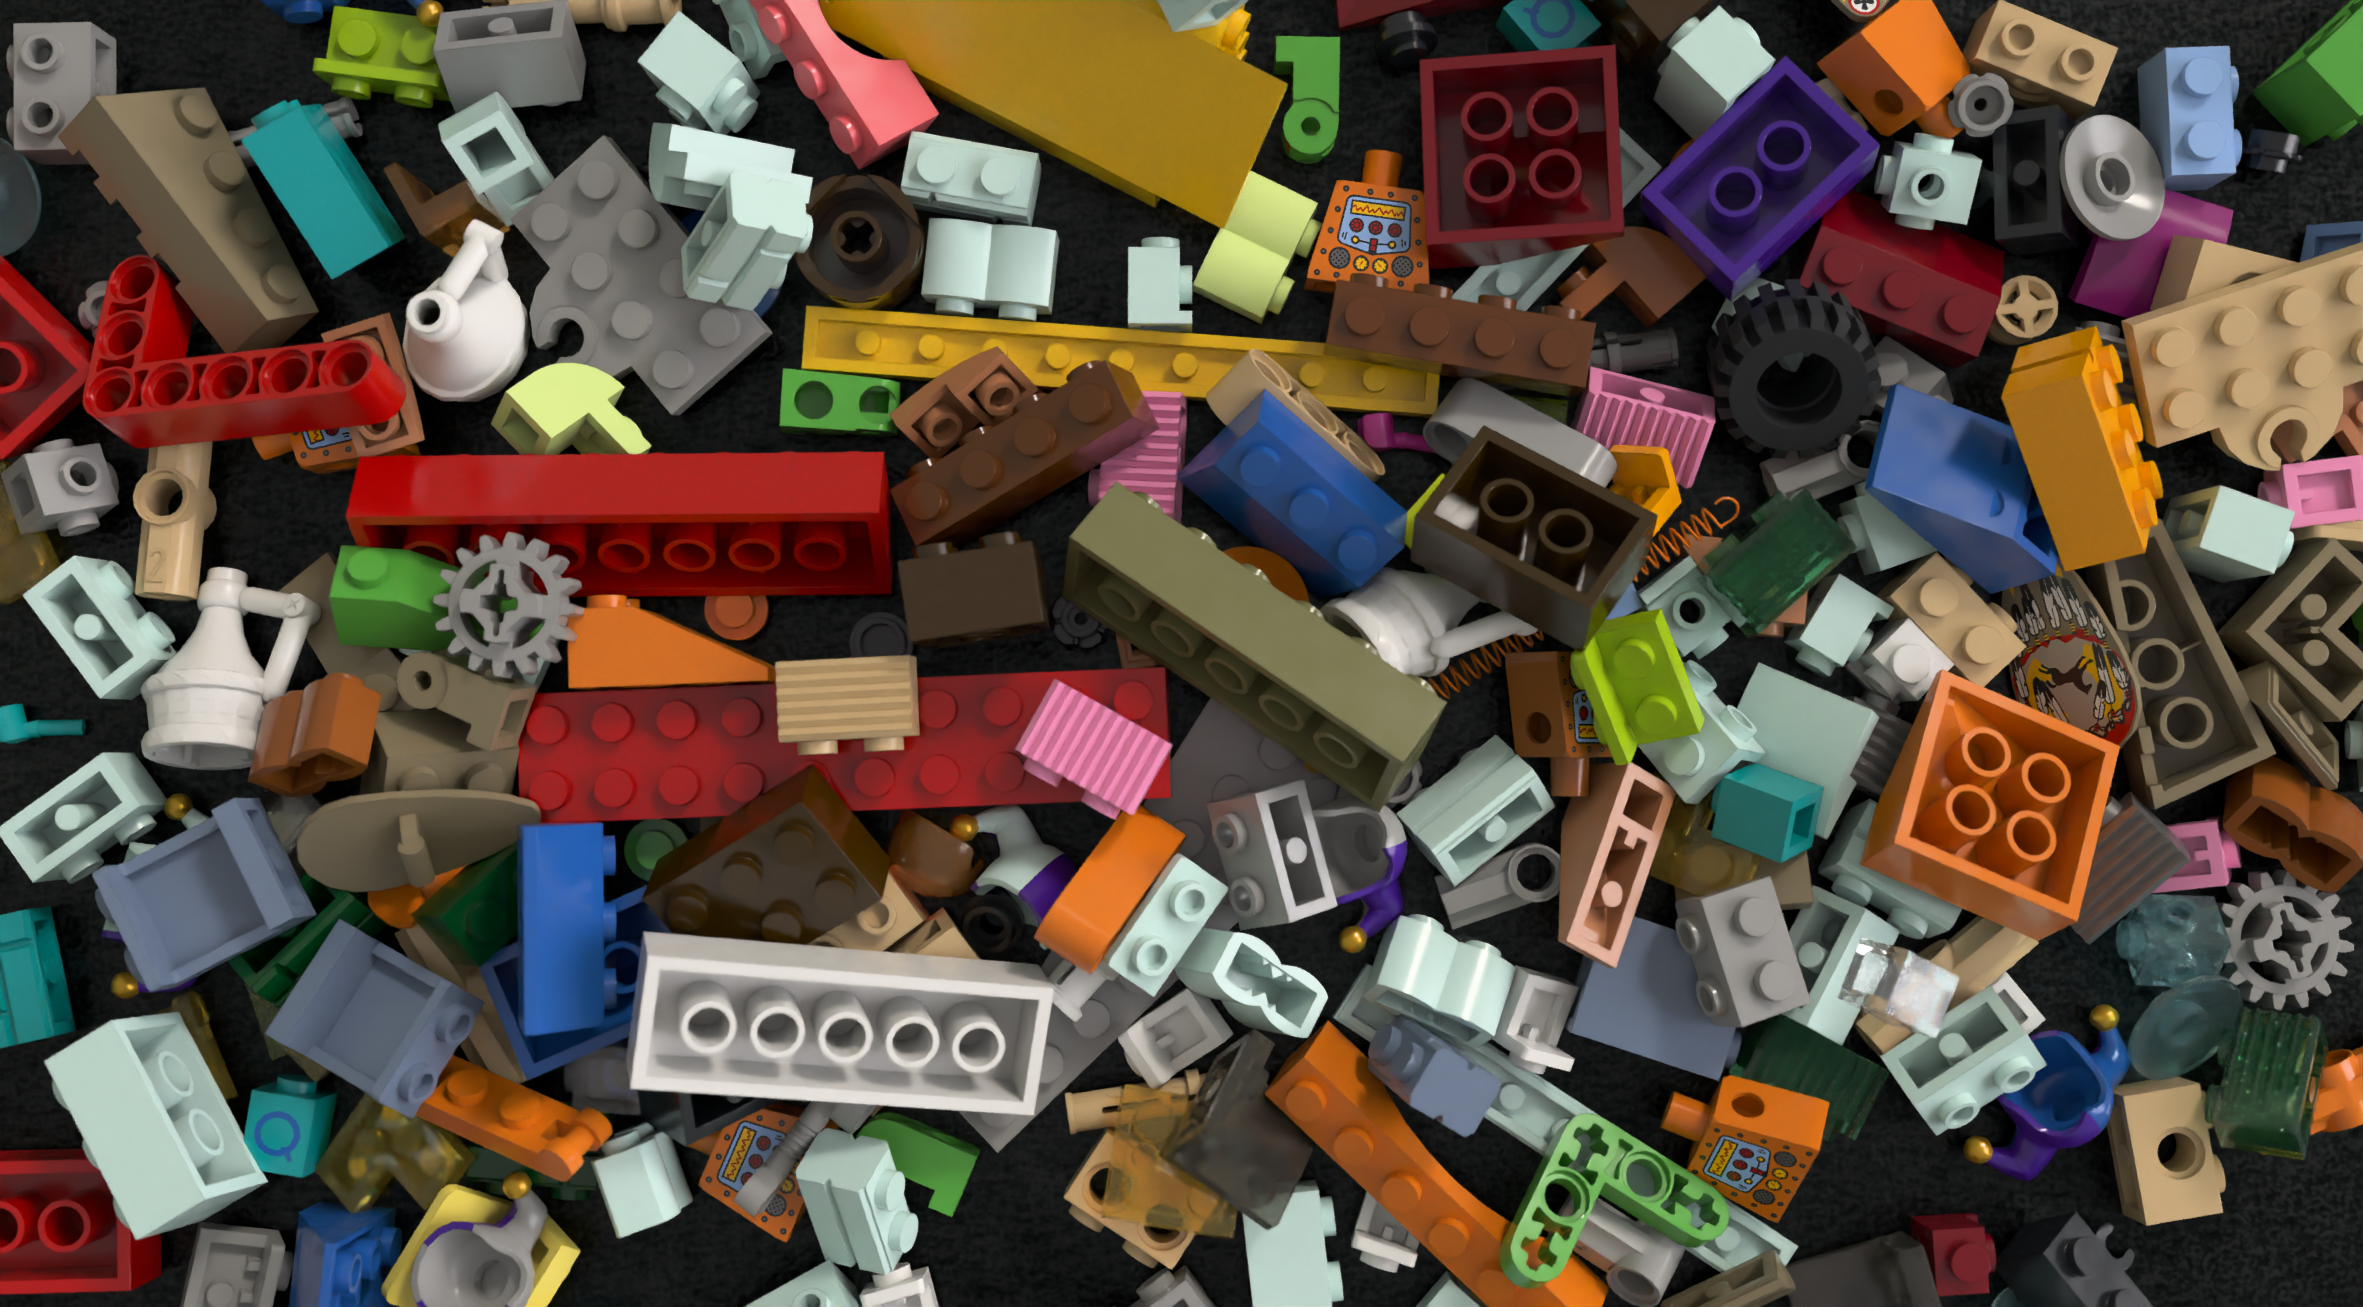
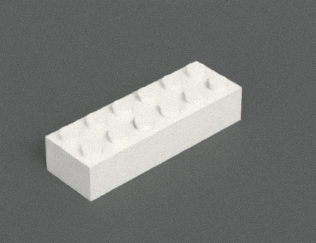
M643 932L626 1057L630 1089L1034 1116L1054 988L1038 964Z

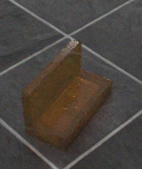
M396 162L384 168L387 177L420 235L453 258L463 245L465 231L474 219L503 233L511 230L510 226H506L489 199L482 193L477 195L471 184L466 180L435 197L428 186Z

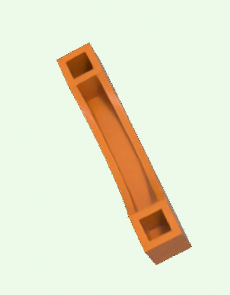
M1329 1021L1321 1026L1288 1057L1264 1094L1488 1307L1603 1306L1609 1287L1573 1252L1559 1276L1536 1289H1524L1514 1285L1505 1276L1500 1266L1499 1251L1511 1222L1482 1204L1455 1181L1434 1159L1405 1122L1388 1094L1384 1083L1368 1070V1058ZM1541 1236L1522 1248L1528 1253L1526 1265L1532 1270L1543 1263L1537 1257L1538 1250L1544 1240V1237Z

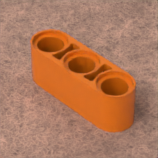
M1141 805L1134 815L1123 810L1055 901L1040 924L1034 939L1091 975L1169 862L1179 852L1187 835Z

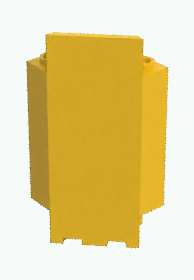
M819 0L823 17L831 29L882 54L884 60L904 59L924 90L1156 208L1160 198H1163L1221 229H1224L1234 210L1287 89L1286 82L1244 62L1248 52L1244 47L1249 37V32L1245 30L1251 18V14L1244 11L1245 4L1217 26L1173 32L1161 6L1156 0Z

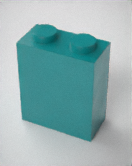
M297 99L289 103L285 100L251 119L257 131L244 137L241 141L331 279L355 268L406 238L321 104L301 106Z

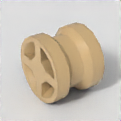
M2021 275L2006 281L2002 285V297L1988 330V337L2001 345L2017 346L2044 334L2052 327L2058 315V301L2054 290L2046 281L2036 276ZM2006 315H2013L2016 319L2020 320L2021 323L2018 325L2016 321L2012 320L2010 316Z

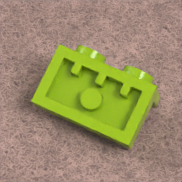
M334 6L326 59L314 58L312 70L331 86L332 93L357 100H369L371 91L394 94L396 102L419 108H432L434 100L451 102L433 52L438 25L435 27L423 26L419 23L417 16Z
M1661 608L1605 620L1585 650L1579 652L1575 649L1571 654L1570 667L1573 680L1580 690L1586 691L1594 710L1593 724L1597 738L1601 744L1608 745L1617 766L1631 763L1638 745L1700 734L1705 719Z

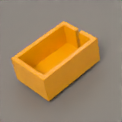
M2097 326L2019 347L2011 368L2012 374L2008 376L2001 398L2065 572L2145 553L2150 527L2157 526L2158 523L2155 502L2157 499L2163 498V487L2154 461H2143L2137 442L2143 440L2142 424L2138 411L2133 403L2123 404L2117 386L2118 383L2123 381V373L2115 347L2112 344L2103 346Z

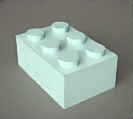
M179 1011L111 1020L44 1061L53 1078L52 1088L55 1097L73 1116L84 1138L83 1149L86 1157L94 1167L101 1171L114 1196L113 1205L117 1217L127 1228L131 1229L136 1240L203 1221L268 1182L243 1141L244 1135Z

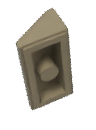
M2268 660L2236 672L2260 721L2287 754L2326 790L2330 791L2338 788L2339 742L2278 667Z
M1769 1250L1663 1300L1660 1307H1761L1795 1291L1796 1288L1795 1282L1777 1252Z

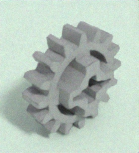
M507 532L502 548V545L496 538L484 535L480 537V554L464 548H460L456 552L459 561L463 565L459 572L442 569L440 576L452 586L449 594L433 596V603L447 607L449 616L442 618L435 624L436 629L456 634L457 637L447 648L451 654L463 656L472 652L468 668L474 671L485 672L492 664L494 676L511 678L516 664L522 674L532 676L538 674L537 657L554 663L562 659L554 645L558 639L576 641L578 635L568 628L566 624L568 617L583 616L584 608L569 603L568 595L577 592L582 588V585L578 580L561 577V574L570 564L566 557L556 554L546 559L550 544L534 538L526 547L524 536ZM529 566L543 580L548 596L542 595L533 584L534 572L529 571ZM490 570L489 576L474 589L480 578ZM513 597L518 598L516 611L501 613L500 605L502 600L508 601L512 600ZM470 615L475 616L484 627L483 639L476 632ZM542 622H545L539 633L528 642V634Z
M2275 869L2272 877L2263 871L2248 872L2249 887L2243 883L2230 882L2226 885L2227 892L2232 901L2229 904L2212 902L2209 907L2216 915L2221 917L2219 926L2203 927V934L2218 938V947L2205 954L2206 959L2226 965L2217 977V980L2221 984L2229 986L2240 984L2237 997L2241 1000L2255 1003L2261 999L2263 1007L2282 1010L2285 1000L2290 1006L2307 1007L2309 999L2307 990L2313 994L2326 997L2332 993L2329 984L2324 978L2328 974L2345 976L2347 969L2336 961L2338 952L2354 951V944L2339 939V930L2351 925V918L2333 915L2331 912L2340 900L2338 895L2326 892L2316 894L2317 889L2296 880L2287 870ZM2283 896L2298 903L2308 916L2301 917L2295 914L2292 903L2284 902ZM2274 939H2278V940L2275 942V949H2274V947H2273V940H2274ZM2256 961L2261 963L2264 973L2271 975L2273 981H2268L2259 976L2249 966L2248 962Z

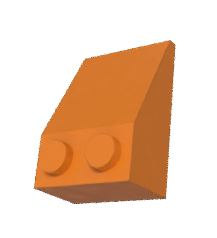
M626 595L587 596V608H584V615L568 617L567 627L578 635L575 642L568 641L569 688L609 691L776 683L775 666L659 613L641 609L639 599H627Z

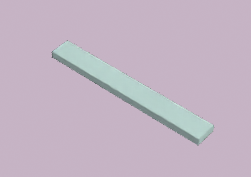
M1366 963L1332 1016L1371 1042L1377 1031L1385 1024H1390L1393 1017L1396 1018L1398 1015L1374 1005L1362 996L1372 966ZM1414 1021L1458 1047L1500 1079L1501 1089L1484 1117L1541 1155H1545L1558 1129L1572 1118L1580 1114L1589 1113L1600 1116L1536 1073L1512 1064L1507 1060V1054L1489 1042H1486L1479 1048L1467 1046L1439 1035L1421 1022ZM1585 1133L1576 1138L1581 1143V1149L1575 1162L1567 1166V1168L1576 1171L1582 1161L1594 1154L1589 1148L1591 1138ZM1630 1164L1626 1172V1179L1630 1189L1639 1196L1650 1197L1654 1190V1181L1650 1172L1643 1166ZM1725 1197L1723 1198L1728 1205L1729 1221L1723 1234L1700 1247H1685L1687 1251L1721 1273L1769 1250H1775L1784 1266H1786L1798 1248L1795 1243ZM1667 1198L1661 1204V1208L1665 1209L1673 1204V1202ZM1694 1202L1686 1207L1692 1213V1220L1690 1222L1692 1226L1697 1228L1705 1223L1699 1218L1701 1207Z

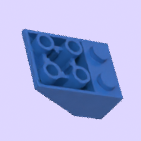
M1900 384L1890 386L1864 489L1990 594L2055 575L2059 554L2012 426Z
M320 1201L299 1212L289 1307H395V1305L388 1303L382 1295L381 1287L390 1272V1267H393L398 1260L402 1247V1231L400 1228L394 1227L396 1208Z

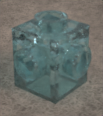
M2150 894L2130 910L2126 920L2119 922L2116 933V945L2119 956L2122 959H2127L2135 985L2167 986L2171 988L2213 987L2231 948V942L2214 896Z

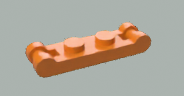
M454 1055L451 1056L439 1075L437 1082L439 1085L430 1097L421 1104L415 1116L562 1182L568 1181L583 1165L582 1156L588 1150L597 1151L612 1135L610 1122L596 1109L586 1107L581 1111L576 1110Z

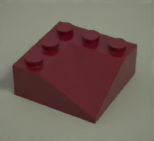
M1615 45L1420 60L1425 233L1430 269L1497 265L1624 236Z

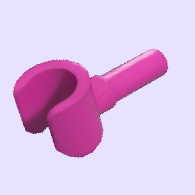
M1392 413L1367 414L1357 420L1358 436L1375 453L1393 449H1411L1435 453L1422 435L1410 434L1408 432L1394 433Z

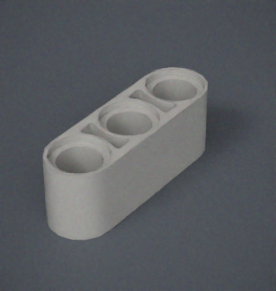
M1474 378L1458 380L1423 428V437L1430 448L1453 464H1455L1483 425L1605 488L1617 472V463L1613 455L1597 441Z

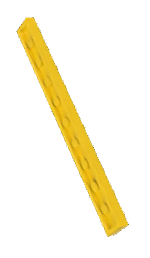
M806 305L801 367L805 371L932 381L957 364L998 346L1038 389L1056 390L1067 383L1066 376L1076 367L1089 361L1099 360L1102 362L1106 360L1132 372L1141 391L1182 392L1188 400L1207 401L1206 394L1254 348L1272 358L1331 411L1372 414L1392 413V415L1430 418L1438 405L1440 375L1323 355L1325 343Z

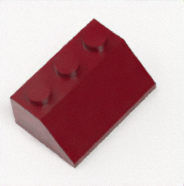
M1851 189L1807 230L1788 279H1799L1802 288L1807 290L1813 281L1825 284L1830 296L1839 291L1849 299L1852 310H1858L1868 334L1883 339L1887 335L1908 350L1954 369L1977 358L2002 297L2004 251L1934 223L1933 230L1917 229L1896 224L1895 218L1897 213L1888 212L1881 205V201Z

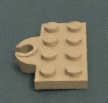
M2363 242L2122 320L2121 323L2146 443L2158 448L2210 431L2213 442L2227 456L2264 470H2280L2281 457L2272 450L2270 439L2273 431L2279 424L2291 420L2293 434L2287 445L2291 456L2303 462L2315 456L2333 436L2343 412V387L2363 381Z

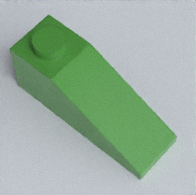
M341 545L329 595L339 644L428 651L447 649L457 636L455 633L438 631L435 624L442 618L449 616L447 607L433 603V596L449 594L452 585L440 576L442 569L459 572L461 568L406 549ZM482 576L480 580L477 582L474 589L487 577ZM513 597L512 600L508 601L502 600L500 605L501 613L516 611L518 598ZM470 615L476 632L483 639L484 627L475 616ZM542 622L528 634V642L539 633L545 622Z

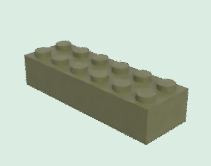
M1117 481L1069 537L1062 597L1380 813L1422 755L1447 703L1436 696L1430 684L1416 675L1403 674L1381 659L1378 651L1367 641L1358 637H1348L1327 623L1322 613L1313 605L1303 600H1293L1272 586L1267 576L1258 568L1246 563L1239 564L1218 550L1213 540L1204 532L1193 527H1184L1163 513L1162 508L1153 498L1143 492H1132Z

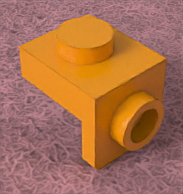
M1613 445L1609 452L1617 463V472L1612 477L1613 485L1609 490L1658 515L1653 534L1654 537L1682 503L1669 452L1664 447Z

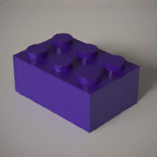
M1785 56L1641 192V215L1660 233L1671 238L1698 266L1706 278L1731 302L1873 169L1880 144Z

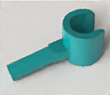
M23 704L0 707V742L17 744L34 737L85 735L86 732L84 719L35 720L27 722Z

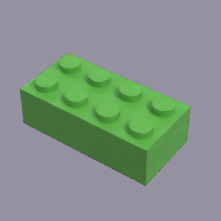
M2350 0L2252 92L2290 134L2301 136L2299 143L2303 147L2326 135L2332 141H2335L2357 123L2363 126V0Z

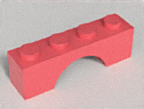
M749 0L758 13V20L763 33L770 42L780 47L794 69V77L800 90L806 97L815 101L829 123L830 133L835 144L841 151L850 155L859 170L908 145L912 131L924 133L939 115V112L904 59H876L861 54L846 45L827 24L818 0Z

